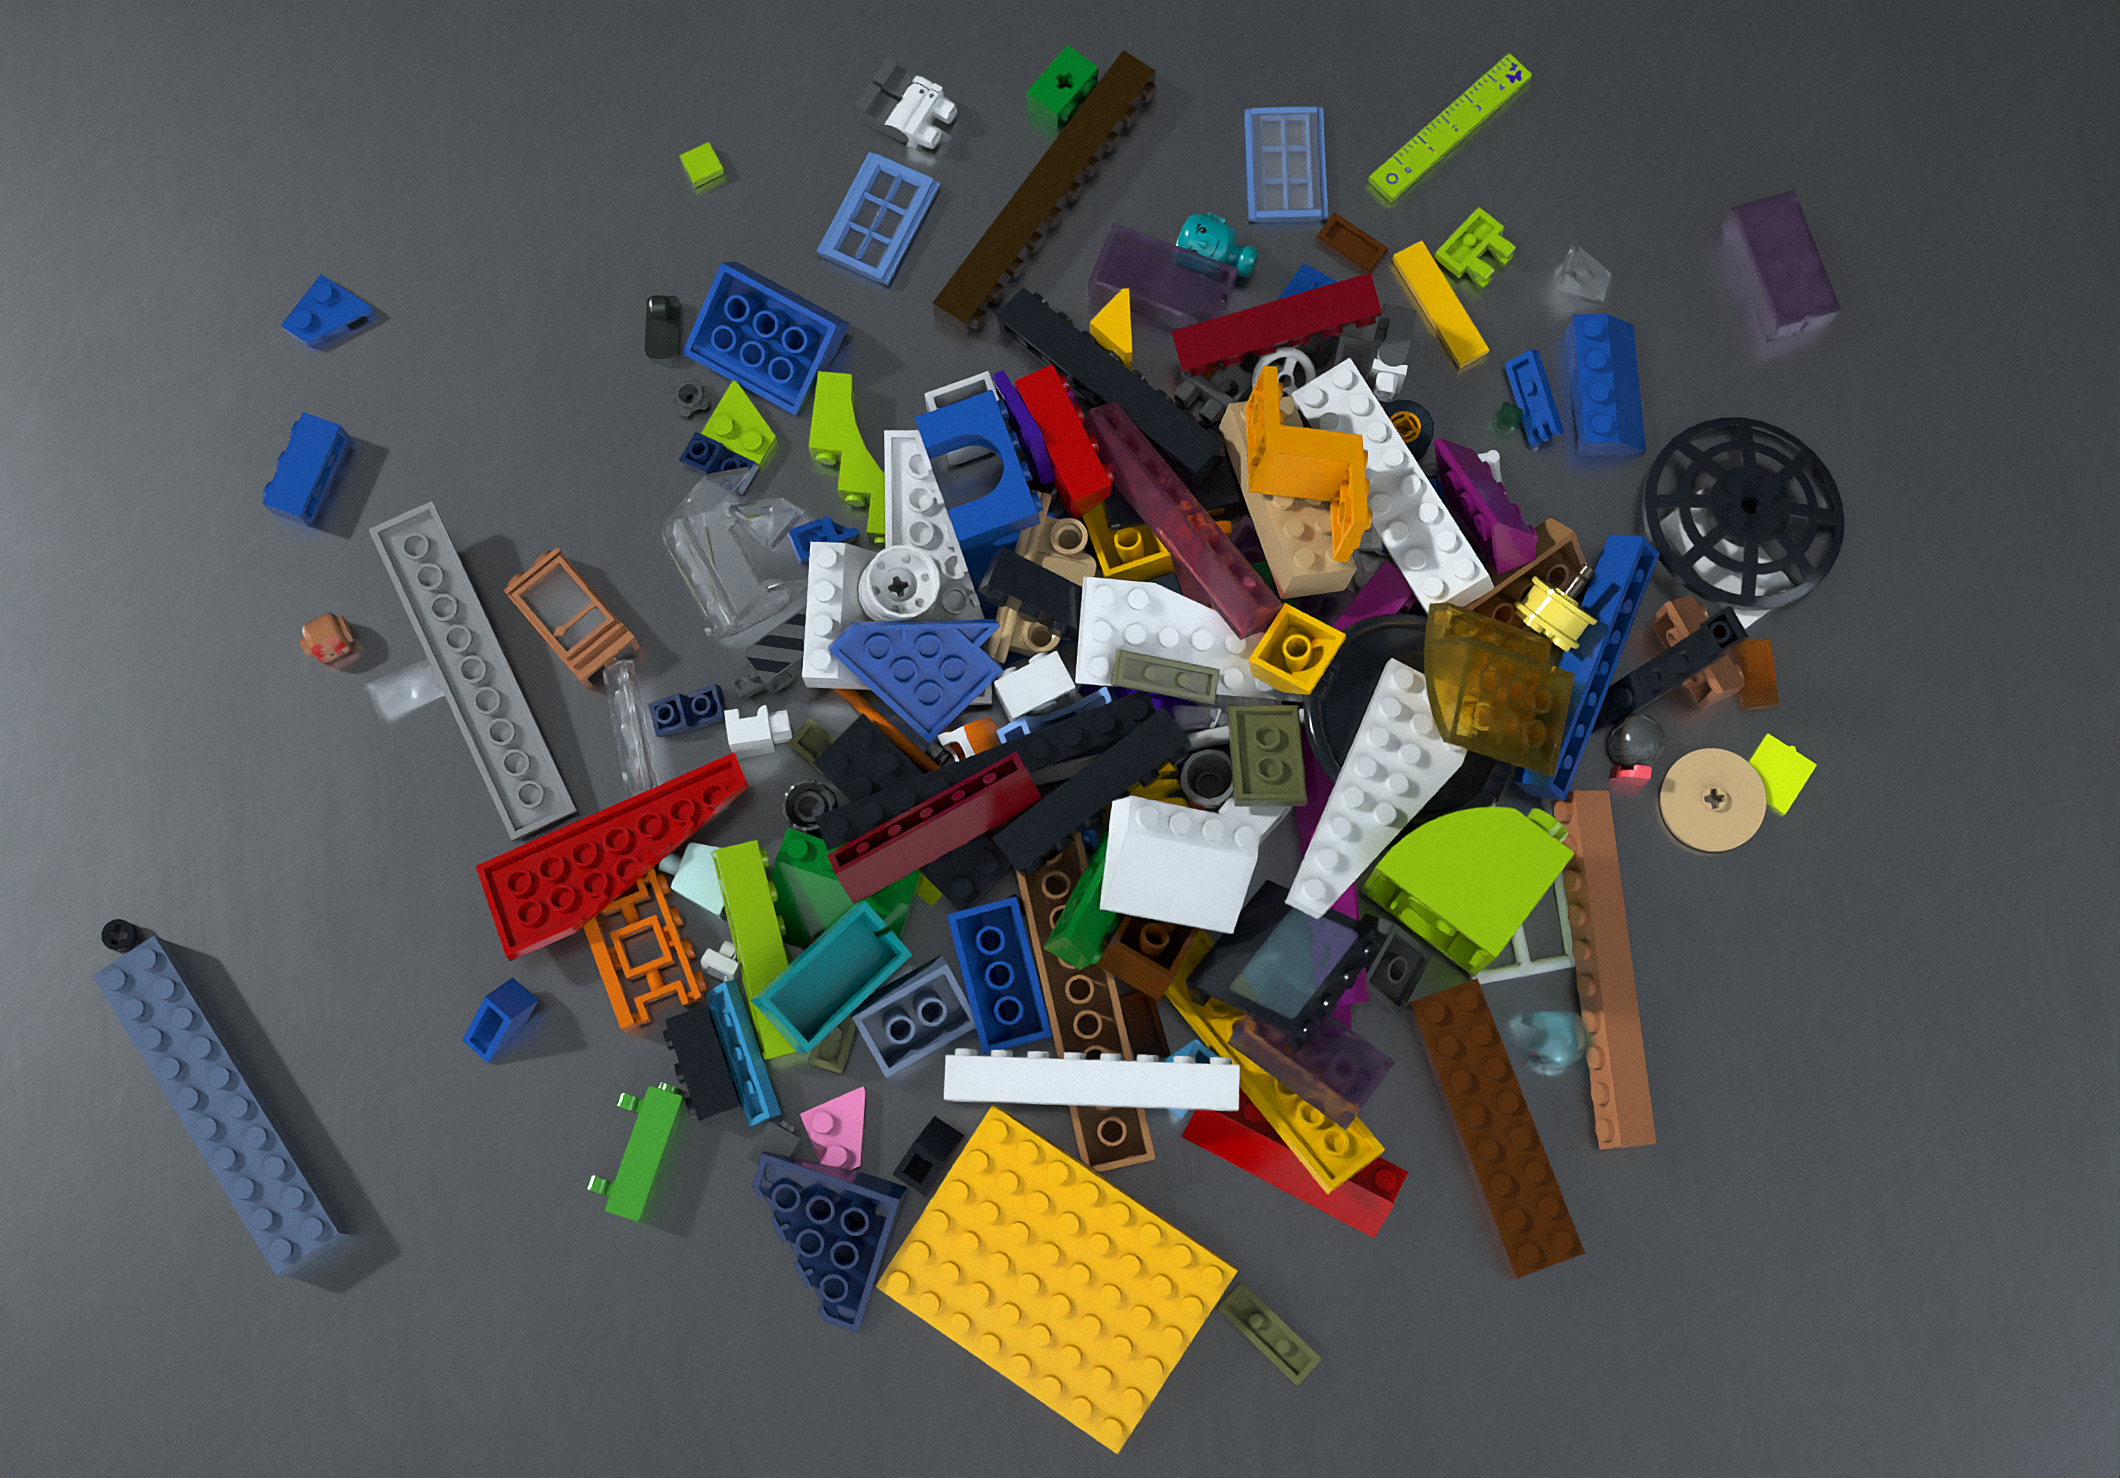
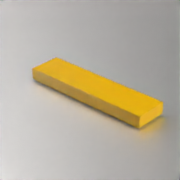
M1421 240L1394 254L1392 257L1393 263L1458 369L1487 355L1489 348L1423 241Z

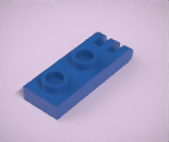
M1530 349L1504 363L1530 445L1536 447L1541 444V439L1546 442L1552 439V434L1554 436L1562 434L1563 426L1539 350Z

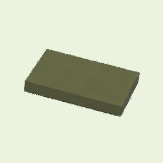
M1299 705L1228 706L1227 717L1234 807L1306 806L1307 790Z

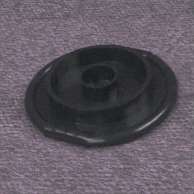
M1414 614L1377 615L1358 621L1342 630L1341 632L1346 634V639L1311 694H1302L1304 697L1303 709L1307 737L1317 762L1334 786L1336 784L1386 663L1393 658L1485 706L1462 765L1405 827L1417 829L1439 817L1467 809L1490 807L1498 802L1523 743L1521 741V721L1516 700L1505 676L1492 658L1477 643L1457 629L1440 621L1433 625L1430 618Z

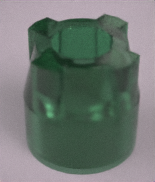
M1509 402L1502 403L1492 418L1494 431L1501 436L1514 434L1521 422L1522 409L1510 405ZM1503 414L1512 416L1513 420H1506Z

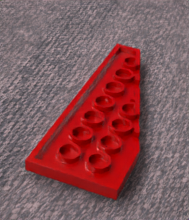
M735 752L476 865L475 867L505 956L512 961L576 933L745 791L749 784Z

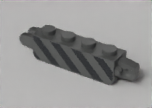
M807 605L746 648L745 660L747 664L729 680L731 686L742 700L763 689H766L768 693L773 689L777 691L783 689L792 682V676L803 669Z

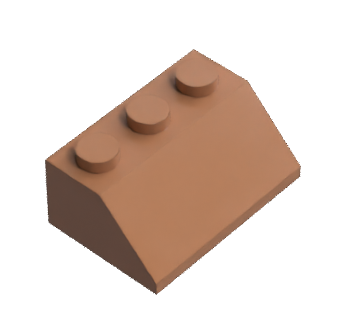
M1693 595L1664 603L1649 623L1666 651L1701 628L1699 624L1709 619V616L1703 604L1697 603ZM1728 655L1684 682L1700 711L1737 693L1745 685L1741 668L1736 662H1732Z

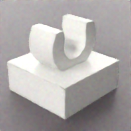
M725 940L719 953L707 948L701 959L702 973L722 983L735 979L737 981L740 976V963L736 962L737 956L734 944Z

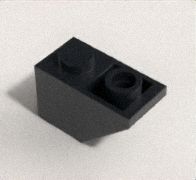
M934 1116L913 1142L892 1175L923 1196H926L965 1135Z

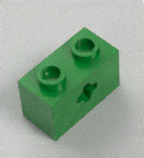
M1067 45L1027 90V107L1058 129L1064 121L1069 122L1079 109L1078 105L1085 97L1087 98L1099 83L1098 67Z

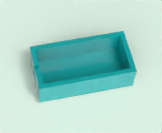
M866 901L853 905L751 1000L798 1054L809 1053L913 955L892 931L880 933L878 936L873 933L882 930L886 924Z

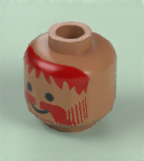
M326 613L304 624V638L299 639V642L308 658L314 656L319 662L328 663L349 653L351 642L355 638L343 616L337 617L333 613Z

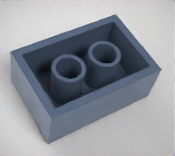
M942 955L873 992L850 1013L886 1078L976 1028L970 1005Z

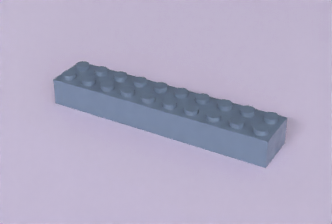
M154 935L94 974L93 978L275 1275L291 1276L350 1236V1232L170 942Z

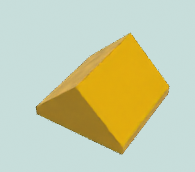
M1129 288L1121 289L1090 321V334L1097 340L1098 346L1106 352L1108 350L1115 352L1121 358L1123 365L1131 371Z

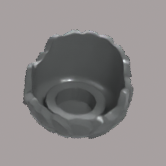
M1633 714L1624 717L1612 727L1607 740V749L1611 758L1624 768H1633L1635 764L1650 766L1661 758L1666 745V735L1661 725L1650 716Z
M805 779L794 783L788 788L782 803L783 816L791 828L808 835L820 832L815 816L838 808L834 792L822 782L814 779Z

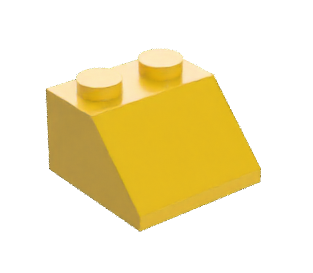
M1285 603L1248 659L1252 676L1281 692L1310 695L1346 639V634Z

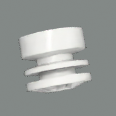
M907 544L892 545L880 551L862 573L858 584L859 602L865 614L874 621H916L936 600L940 587L939 572L932 558L921 549ZM893 583L896 588H902L903 591L899 595L896 592L889 591V587Z

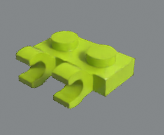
M1478 207L1435 252L1434 258L1458 278L1467 272L1473 282L1483 289L1492 280L1490 276L1494 270L1488 264L1481 261L1479 257L1489 249L1493 257L1505 266L1514 257L1512 252L1516 247L1510 241L1500 236L1503 233L1504 226Z

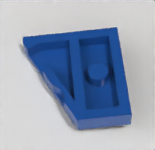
M320 274L280 326L285 332L312 348L325 341L328 336L339 334L348 329L347 324L363 316L366 318L373 316L375 311L370 305Z

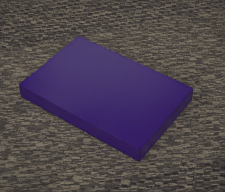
M1004 370L992 374L995 390L999 400H1004L1009 414V419H1007L1011 430H1015L1023 454L1041 483L1045 485L1054 481L1042 432Z

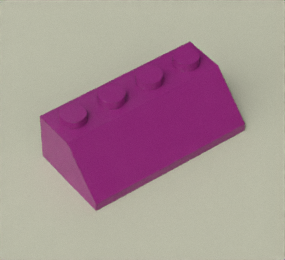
M1443 438L1435 439L1438 481L1444 487V496L1497 575L1536 560L1535 545L1538 544L1537 533L1531 524L1527 525L1524 522L1519 506L1516 503L1512 504L1502 482L1497 483L1488 462H1482L1472 449Z

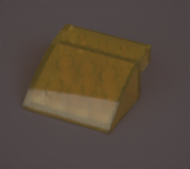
M1449 602L1430 603L1424 646L1425 680L1432 716L1443 742L1532 772L1555 777L1575 674L1548 664L1552 641Z

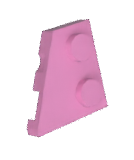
M864 1086L800 1114L820 1164L851 1171L862 1167V1140L864 1135L866 1099Z

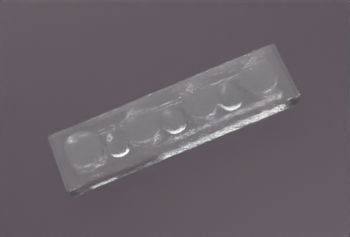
M622 659L604 669L602 673L626 797L629 799L658 786V777L655 773L651 742L648 737L645 711L642 706L634 661Z

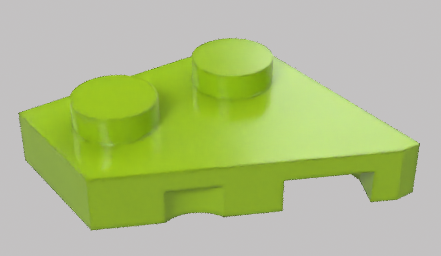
M734 380L701 432L702 435L724 444L727 450L754 461L760 469L777 442L772 430L740 385Z

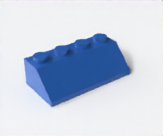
M1607 313L1573 315L1566 328L1577 457L1645 454L1646 445L1634 325Z
M1017 897L947 914L982 1054L991 1053V1050H1003L1053 1036Z

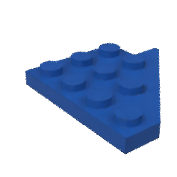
M996 619L852 622L828 646L829 651L929 743L1004 671L1003 667L981 647L1000 627Z

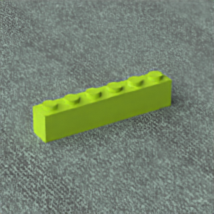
M757 840L716 849L711 852L737 960L740 963L739 968L762 1059L768 1060L797 1052L751 1001L793 962L790 950L785 951L782 937L786 936L783 918L781 915L776 916L773 902L777 901L776 889L773 881H767L764 869L769 866L764 846L759 847Z

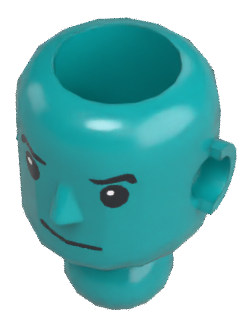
M1209 212L1207 215L1194 213L1187 218L1179 233L1174 250L1176 259L1186 265L1185 269L1204 276V274L1216 276L1221 274L1226 267H1229L1238 276L1249 277L1259 256V252L1255 247L1249 245L1242 247L1236 244V230L1229 224H1226V219Z

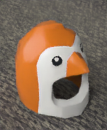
M991 717L973 721L952 732L946 731L938 735L942 746L953 755L956 762L1001 745L996 733L999 727Z

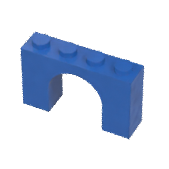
M993 390L914 417L929 460L964 447L980 446L993 451L1004 464L1002 478L991 493L980 499L947 510L962 552L1040 524L1038 512L1043 511L1037 491L1031 493L1029 491L1027 481L1032 480L1026 460L1018 461L1015 453L1016 450L1021 449L1014 429L1007 431L1004 420L1009 419L1008 411L1003 399L996 401Z

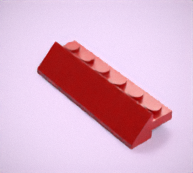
M1240 1086L1238 1111L1195 1110L1181 1138L1372 1238H1375L1393 1208L1394 1201L1409 1173L1393 1163L1378 1157L1330 1194H1327Z

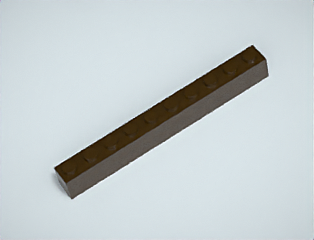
M1125 50L1120 53L933 301L934 316L966 337L973 328L975 330L980 328L986 319V310L992 302L997 304L1006 291L1005 285L1011 277L1015 279L1019 276L1025 266V258L1030 252L1035 253L1040 248L1044 240L1043 234L1049 226L1054 228L1063 215L1062 209L1068 201H1075L1081 192L1082 182L1087 176L1092 177L1101 164L1100 158L1106 151L1111 152L1120 138L1119 133L1124 126L1130 127L1138 115L1137 109L1142 102L1145 101L1147 103L1153 97L1157 89V85H1155L1156 70Z

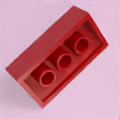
M1052 364L1015 380V390L1042 432L1055 479L1053 483L1069 517L1078 520L1110 496L1111 483L1114 482V477L1108 464H1101L1096 454L1100 450L1092 433L1086 434L1082 425L1085 419L1077 402L1072 404L1067 395L1070 392V387L1064 374H1057Z

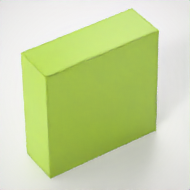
M709 142L680 155L681 162L695 188L725 174Z

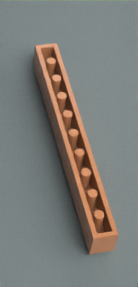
M1573 790L1568 792L1565 801L1554 800V815L1556 820L1568 831V836L1562 844L1575 853L1563 868V884L1566 889L1568 921L1570 923L1573 943L1572 954L1576 966L1577 991L1581 1004V1023L1585 1035L1586 1061L1589 1066L1591 1098L1594 1104L1595 1130L1598 1137L1599 1150L1657 1144L1609 791Z

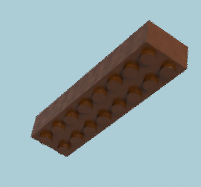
M1473 979L1410 1002L1405 1009L1509 1279H1518L1585 1254L1478 979Z

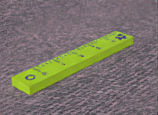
M1510 53L1507 54L1371 174L1368 182L1392 203L1531 80L1532 74Z

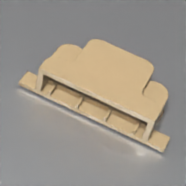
M1037 491L1043 507V511L1038 512L1040 524L1020 531L1015 553L1083 587V577L1102 578V576L1096 575V562L1094 558L1085 553L1088 542V533L1085 526L1073 518L1060 520L1048 517L1047 513L1052 495ZM1005 606L998 608L995 619L999 622L1000 627L990 636L986 652L998 663L1005 665L1008 652L1030 657L1045 651L1051 654L1058 650L1060 639H1072L1057 637L1048 631V627L1038 622H1027L1019 618L1016 611Z

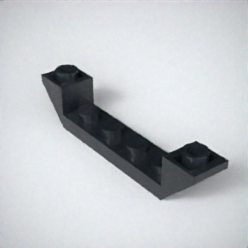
M1731 606L1724 608L1699 624L1701 627L1699 630L1610 685L1590 736L1618 723L1624 717L1634 714L1737 650L1749 636Z

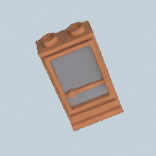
M558 547L552 552L546 551L536 559L535 565L525 573L521 572L515 575L508 582V587L503 590L586 689L592 686L587 678L602 666L606 670L614 667L617 663L614 656L629 644L634 650L640 647L632 633L623 625Z

